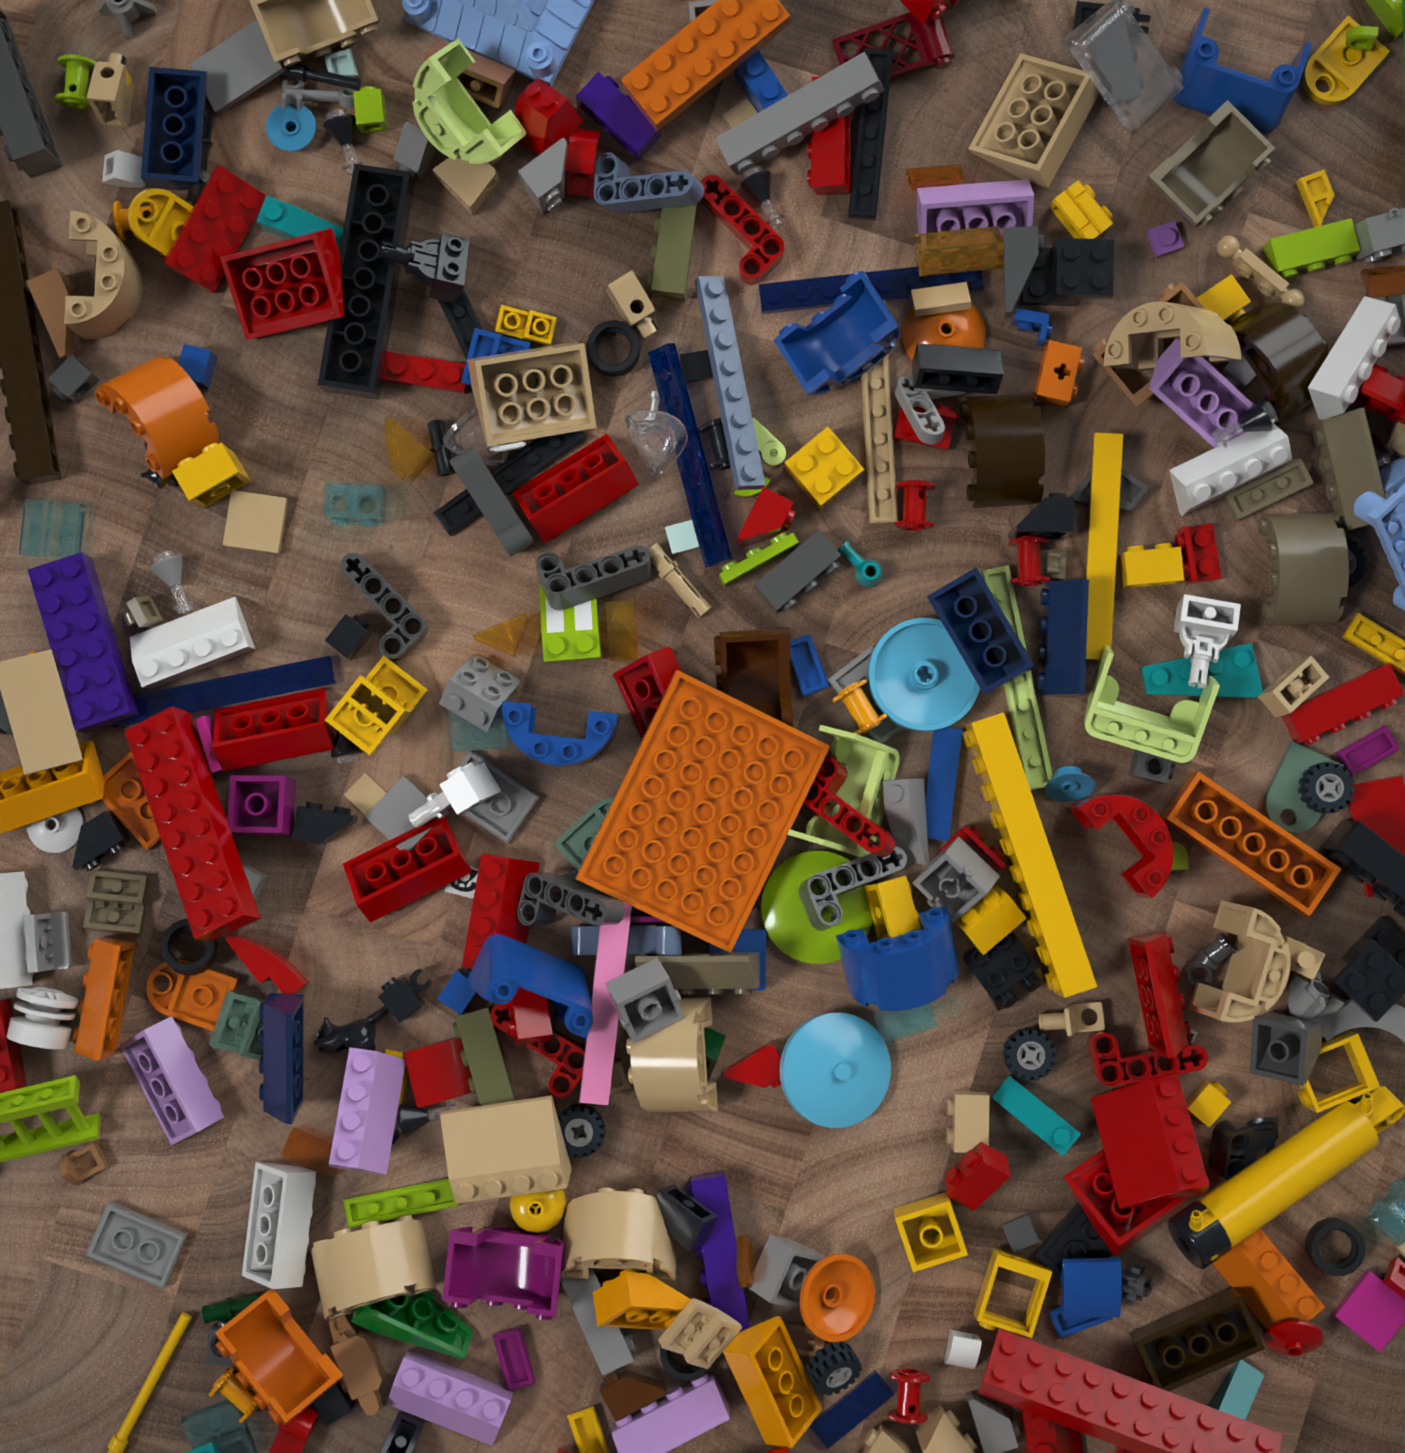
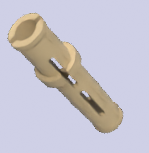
M655 543L648 549L651 563L658 570L659 577L661 579L664 578L672 586L697 618L705 614L712 606L709 605L677 567L679 564L676 561H672L658 543Z

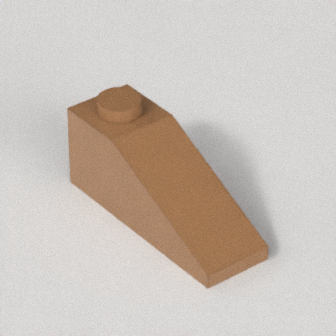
M55 268L26 282L58 356L65 361L71 354L74 356L75 332L64 324L66 296H75L73 291L76 290V286L69 274L65 275L58 268Z

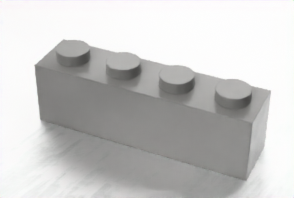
M590 1268L589 1279L560 1278V1281L603 1376L633 1362L635 1357L634 1351L637 1350V1346L631 1334L626 1335L624 1328L597 1327L592 1292L603 1286V1281L599 1274L602 1269Z

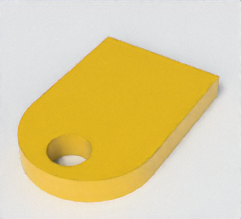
M1349 15L1311 56L1302 72V83L1306 93L1314 101L1323 105H1337L1346 101L1390 52L1377 39L1370 51L1349 48L1346 45V33L1349 29L1360 26ZM1316 81H1325L1329 86V91L1325 93L1318 91Z
M158 188L146 189L137 194L130 204L128 210L129 226L133 234L140 241L166 257L193 206L170 191ZM143 202H148L152 207L151 215L147 218H143L139 212L140 205Z

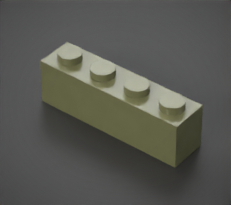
M698 203L662 208L661 216L655 217L654 233H659L658 242L652 243L650 260L655 261L654 271L649 270L647 277V287L651 288L652 297L685 301Z
M491 1005L465 1012L462 1015L458 1014L455 1017L456 1022L453 1023L455 1036L457 1039L461 1038L464 1047L463 1050H460L463 1064L465 1067L469 1066L472 1077L468 1078L472 1094L477 1093L479 1105L476 1106L518 1100L498 1028L491 1020Z

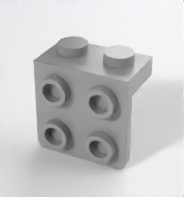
M473 654L448 680L439 704L483 731L488 732L494 724L502 706V701H506L518 688L520 681L512 676L511 673L500 669L487 659Z

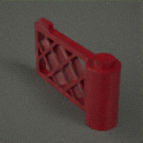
M911 12L832 39L839 65L852 59L842 54L840 45L848 42L858 45L859 48L854 57L861 54L863 48L877 49L866 43L871 34L879 33L886 37L880 47L883 50L889 39L902 44L903 47L898 57L893 56L892 62H894L891 70V79L928 66L943 69L952 63L951 60L955 57L942 16L936 21L932 18L925 25H922ZM908 22L911 31L906 40L892 34L896 25ZM912 37L914 39L915 44L910 42ZM908 47L918 52L921 61L909 64L902 61L901 58Z

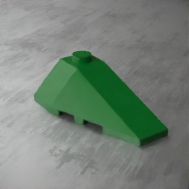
M430 1291L412 1296L400 1295L356 1308L351 1322L377 1334L459 1359L466 1357L473 1331L449 1309H444L433 1299L434 1295Z

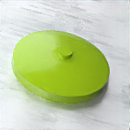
M806 851L782 862L768 878L761 898L762 920L773 943L786 955L810 964L835 962L841 959L836 935L862 928L866 936L869 933L873 919L864 886L836 896L842 909V919L837 925L826 931L816 930L811 925L799 896V886L803 881L814 874L850 862L848 859L828 851ZM836 874L838 884L845 886L843 876ZM811 883V891L815 895H819V887L815 883ZM822 909L821 917L826 922H830V914Z

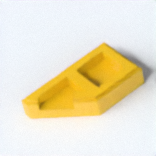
M1325 169L1296 181L1314 227L1322 225L1324 216L1335 195Z

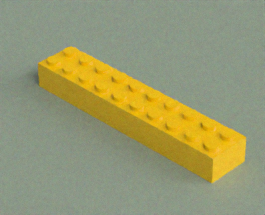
M1003 712L964 726L966 731L962 732L963 739L967 748L972 747L975 758L971 759L976 775L981 774L984 785L980 786L985 802L990 801L993 812L989 813L994 828H999L1002 836V839H999L1001 851L1004 856L1008 855L1011 866H1008V872L1012 882L1018 883L1020 893H1017L1019 904L1022 910L1026 909L1030 918L1026 920V925L1031 937L1035 936L1039 946L1035 947L1039 962L1041 964L1044 963L1048 973L1044 974L1048 989L1066 998L1096 988L1097 984L1005 713Z

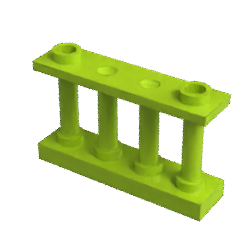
M76 1075L0 1093V1123L9 1121L16 1132L0 1136V1163L99 1139L101 1116L99 1113L84 1116L78 1107L80 1081ZM65 1108L71 1120L56 1123L50 1111ZM37 1115L44 1126L29 1130L21 1118Z

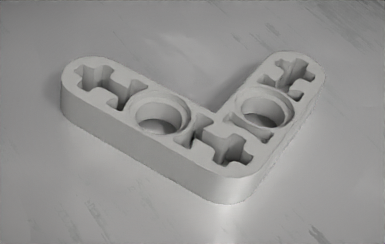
M913 374L901 377L895 390V396L920 441L929 445L939 443L945 429L944 422L931 400L967 393L914 388ZM913 407H922L926 412H916Z

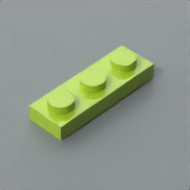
M783 532L771 539L772 545L762 550L761 546H758L746 553L748 558L740 563L733 560L721 568L723 572L719 574L724 587L797 547L799 542L794 533L787 536Z

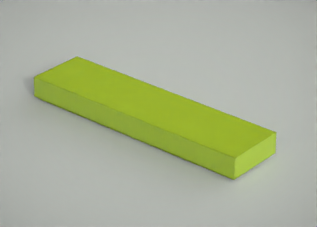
M449 1177L348 1197L343 1200L348 1228L361 1226L371 1221L382 1222L461 1205V1203L456 1204Z

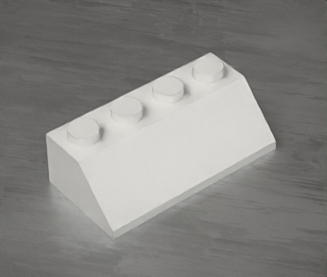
M1366 296L1360 302L1308 386L1319 419L1325 420L1344 413L1349 404L1353 403L1357 398L1358 389L1361 384L1370 377L1374 363L1378 357L1384 354L1387 342L1392 334H1396L1400 327L1401 319L1395 304Z
M1272 422V431L1247 432L1170 469L1179 514L1184 516L1284 467L1292 460L1288 436Z
M236 597L130 637L132 663L141 687L147 689L156 688L255 650Z
M24 871L0 873V989L33 985L32 978L34 972L28 973L25 961L26 943L23 925L24 915H30V910L26 901L28 882Z
M255 1162L242 1269L243 1277L271 1289L302 1287L306 1271L305 1261L309 1245L310 1219L313 1214L312 1202L316 1187L315 1171L295 1165Z

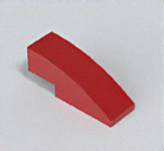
M237 934L229 935L225 938L260 984L271 979L282 993L296 994L310 983L292 963L271 948Z

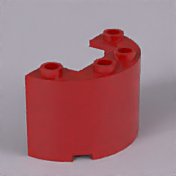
M1124 795L1087 797L1067 807L1084 830H1087L1092 825L1098 830L1112 819L1142 857L1120 873V875L1137 896L1152 899L1162 889L1172 869L1174 851L1170 832L1163 819L1154 809L1136 798Z

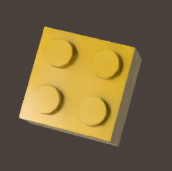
M826 427L790 457L783 467L818 510H821L864 472V468L829 427Z
M222 442L206 446L202 450L203 453L194 459L193 457H188L177 464L178 468L172 471L187 499L201 509L230 494L231 490H237L251 482L236 454Z
M946 1192L893 1208L895 1221L913 1272L968 1255L951 1200Z

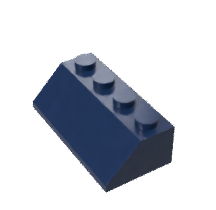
M149 67L141 179L148 188L178 190L199 184L207 83L206 71Z
M977 567L927 596L984 695L1036 667Z
M1089 580L1050 581L1045 584V588H1041L1040 605H1044V616H1040L1039 633H1043V645L1039 644L1038 661H1042V673L1037 674V689L1041 690V696L1075 698L1085 694Z
M269 993L259 1007V1019L263 1020V1030L261 1029L259 1035V1046L263 1047V1056H261L259 1062V1073L263 1074V1083H261L259 1089V1100L263 1101L264 1112L285 1124H292L304 1102V994Z

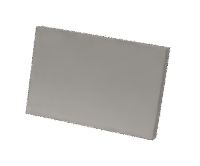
M257 20L190 63L193 70L207 72L206 96L214 111L218 114H221L286 71L283 63L274 62Z
M870 646L829 678L828 683L838 694V692L856 681L867 680V683L861 686V689L876 714L880 717L883 713L875 704L868 685V664L874 649L873 646ZM886 717L881 720L882 723L867 732L874 741L884 744L903 727Z
M469 750L458 767H463L473 762L474 766L485 762L502 792L483 804L462 813L509 844L540 797L472 750Z
M110 1201L107 1203L85 1256L164 1289L168 1284L188 1233Z

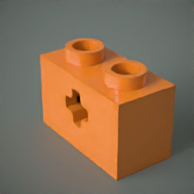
M1052 340L1047 342L1044 347L1034 391L1038 402L1065 408L1070 403V400H1075L1078 391V384L1074 383L1076 373H1081L1084 364V357L1080 356L1082 347ZM1057 370L1062 371V376H1064L1062 380L1058 379Z

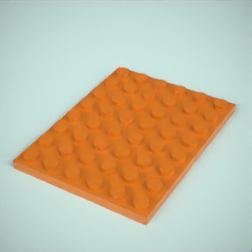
M676 670L575 879L731 953L830 746Z

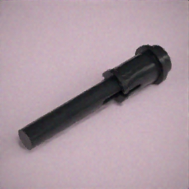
M300 62L285 67L286 71L277 76L279 79L288 77L301 80L302 82L310 79L354 90H359L361 85L360 79L310 68L309 64Z

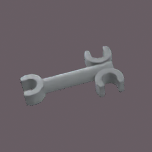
M283 80L282 109H286L288 104L297 105V110H301L303 107L302 101L337 102L343 107H354V89L344 87L339 91L304 89V82L299 80L297 85H289L288 80Z

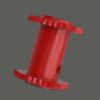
M923 480L898 482L896 488L904 490L903 521L895 522L894 526L907 531H923L933 528L934 523L926 521V492L934 490L935 485Z
M1022 536L1009 541L1010 546H1017L1019 578L1011 579V584L1038 586L1050 581V577L1041 576L1040 545L1048 543L1047 538Z
M911 1368L892 1370L890 1378L898 1381L897 1407L888 1411V1417L895 1422L903 1424H921L926 1422L928 1415L920 1411L921 1383L930 1380L929 1374Z

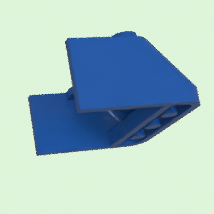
M1204 8L1194 24L1172 89L1173 100L1179 106L1209 116L1228 100L1260 133L1266 134L1274 131L1281 122L1299 84L1312 43H1305L1295 56L1292 66L1287 64L1278 66L1272 72L1269 81L1216 64L1219 56V47L1214 40L1202 36L1210 9Z

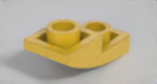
M501 305L494 333L522 341L551 345L557 317L532 310L527 312Z

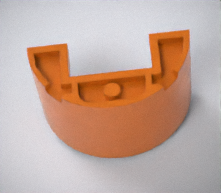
M157 355L104 382L95 391L96 399L101 406H106L112 414L117 411L120 414H125L130 421L133 432L137 436H142L146 441L145 461L148 467L153 472L157 471L162 479L173 474L172 471L178 468L177 464L188 457H193L194 459L203 453L202 450L212 443L220 444L216 423H210L208 420L209 414L207 411L210 409L203 395L186 371L170 357L164 359L163 355Z
M269 1289L215 1332L219 1340L215 1344L216 1348L225 1359L229 1356L239 1371L235 1374L236 1378L245 1389L250 1385L256 1393L253 1396L254 1401L262 1411L266 1408L269 1409L268 1414L277 1426L288 1424L343 1378V1374L326 1353L322 1355L295 1322L290 1308L274 1289Z

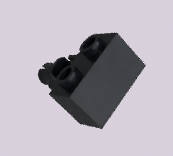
M442 232L439 240L429 239L421 243L411 241L407 247L382 240L378 259L403 264L406 273L414 274L421 282L430 286L429 298L457 304L465 284L470 239Z

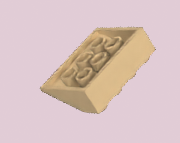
M1020 53L968 148L969 152L1023 180L1029 179L1031 183L1048 188L1101 92L1093 73Z
M572 342L467 359L471 386L487 446L597 428L585 343Z
M552 1095L442 1111L440 1113L448 1177L456 1204L567 1188L572 1168Z
M941 1405L928 1414L926 1422L914 1425L923 1453H977L975 1449L978 1448V1445L969 1433L962 1434L958 1428L961 1423L951 1410L946 1412Z

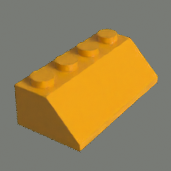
M92 740L79 744L83 758L81 761L24 775L22 764L0 772V834L13 832L22 826L33 822L39 823L48 817L59 813L64 814L74 808L85 804H93L103 799L105 780Z
M776 1316L739 1332L724 1349L723 1353L765 1444L793 1448L821 1412L822 1407L782 1318Z

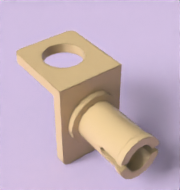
M1102 1002L1074 1003L1066 1006L1064 1012L1039 1013L1040 1031L1066 1029L1068 1037L1073 1036L1076 1032L1102 1031L1105 1029ZM1085 1009H1092L1097 1013L1098 1019L1095 1024L1087 1025L1082 1021L1081 1014Z

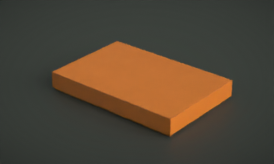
M130 751L104 775L103 799L100 800L146 850H150L161 838L132 752Z

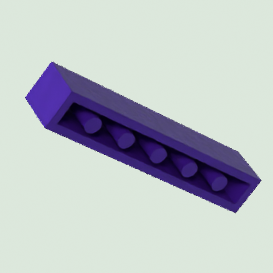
M725 1171L691 1176V1184L686 1185L687 1193L718 1215L706 1244L696 1249L698 1259H704L705 1270H700L702 1287H708L710 1298L705 1299V1303L719 1309L739 1322L742 1326V1329L739 1331L741 1332L750 1328Z

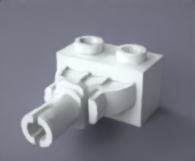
M1186 594L1181 598L1176 609L1173 632L1179 633L1180 641L1185 648L1184 658L1188 659L1190 657L1192 663L1190 679L1188 681L1189 686L1195 687V684L1198 683L1197 688L1207 687L1209 662H1218L1219 652L1224 649L1237 632L1241 604Z
M471 762L446 774L448 780L440 784L443 792L439 795L435 792L427 796V802L409 814V820L412 825L418 828L435 817L443 818L449 814L447 809L453 807L458 815L483 804L502 792L485 762L476 766Z

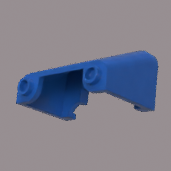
M493 934L485 940L466 981L467 984L483 999L496 1004H505L511 1001L519 987L546 997L556 1007L557 1012L554 1017L564 1022L566 1028L573 1034L587 1038L593 1023L588 975L583 968L502 934Z

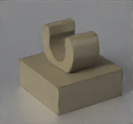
M1040 549L1041 576L1050 577L1053 580H1064L1067 551Z
M151 596L134 597L127 602L130 612L123 616L127 626L135 623L139 628L155 626L163 621Z

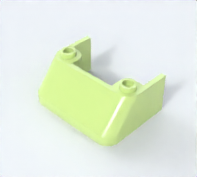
M1104 645L1089 691L1084 718L1087 732L1095 738L1175 762L1185 763L1192 760L1197 753L1220 687L1215 678L1212 676L1207 677V687L1203 688L1199 702L1182 699L1173 706L1170 717L1116 701L1119 694V685L1115 678L1107 675L1114 653L1110 646Z
M820 725L819 731L835 736L830 746L832 758L843 763L848 771V777L837 792V795L881 826L885 813L883 781L895 779L900 761L898 751L861 735ZM839 804L833 807L832 816L838 814L840 810ZM815 815L807 823L805 834L790 829L787 834L859 857L871 854L820 815ZM861 820L854 823L853 832H857L860 829ZM871 835L869 839L876 842L877 837Z

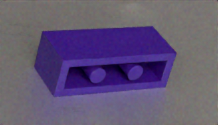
M597 72L576 95L577 106L638 160L661 137V130L657 132L628 94L625 96L619 90V85L608 75L604 77L600 72Z

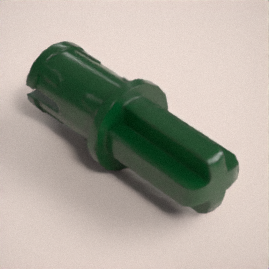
M254 1294L236 1299L228 1297L226 1301L202 1306L204 1323L208 1324L228 1318L231 1320L257 1300L259 1296Z

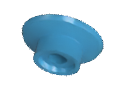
M280 104L270 112L266 121V133L273 145L285 151H296L307 146L313 139L316 130L315 118L312 112L304 105L301 110H297V105L288 104L286 109H282ZM296 126L293 132L288 131L289 127Z
M1065 766L1055 771L1054 777L1047 782L1044 792L1048 798L1055 801H1077L1089 796L1095 790L1096 783L1089 775L1082 773L1080 768Z

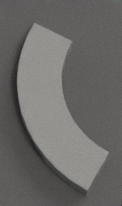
M1351 999L1345 1000V1004L1338 1011L1311 1020L1323 1023L1322 1038L1327 1042L1339 1033L1349 1029L1374 1027L1393 1034L1405 1044V1008L1394 1004L1378 1022L1370 1019Z

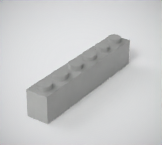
M863 52L717 136L716 140L732 171L736 175L747 173L755 167V164L764 159L768 160L775 157L781 149L788 145L792 146L800 143L804 136L813 131H820L826 128L829 122L837 117L849 115L855 107L875 100L879 93L885 90L866 53Z

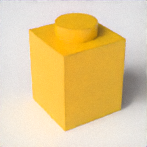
M1202 1080L1185 1100L1188 1112L1203 1125L1210 1128L1230 1105L1231 1101L1225 1097L1228 1092L1216 1081L1210 1084Z

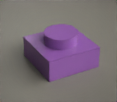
M1175 221L1149 229L1146 232L1155 259L1184 248Z

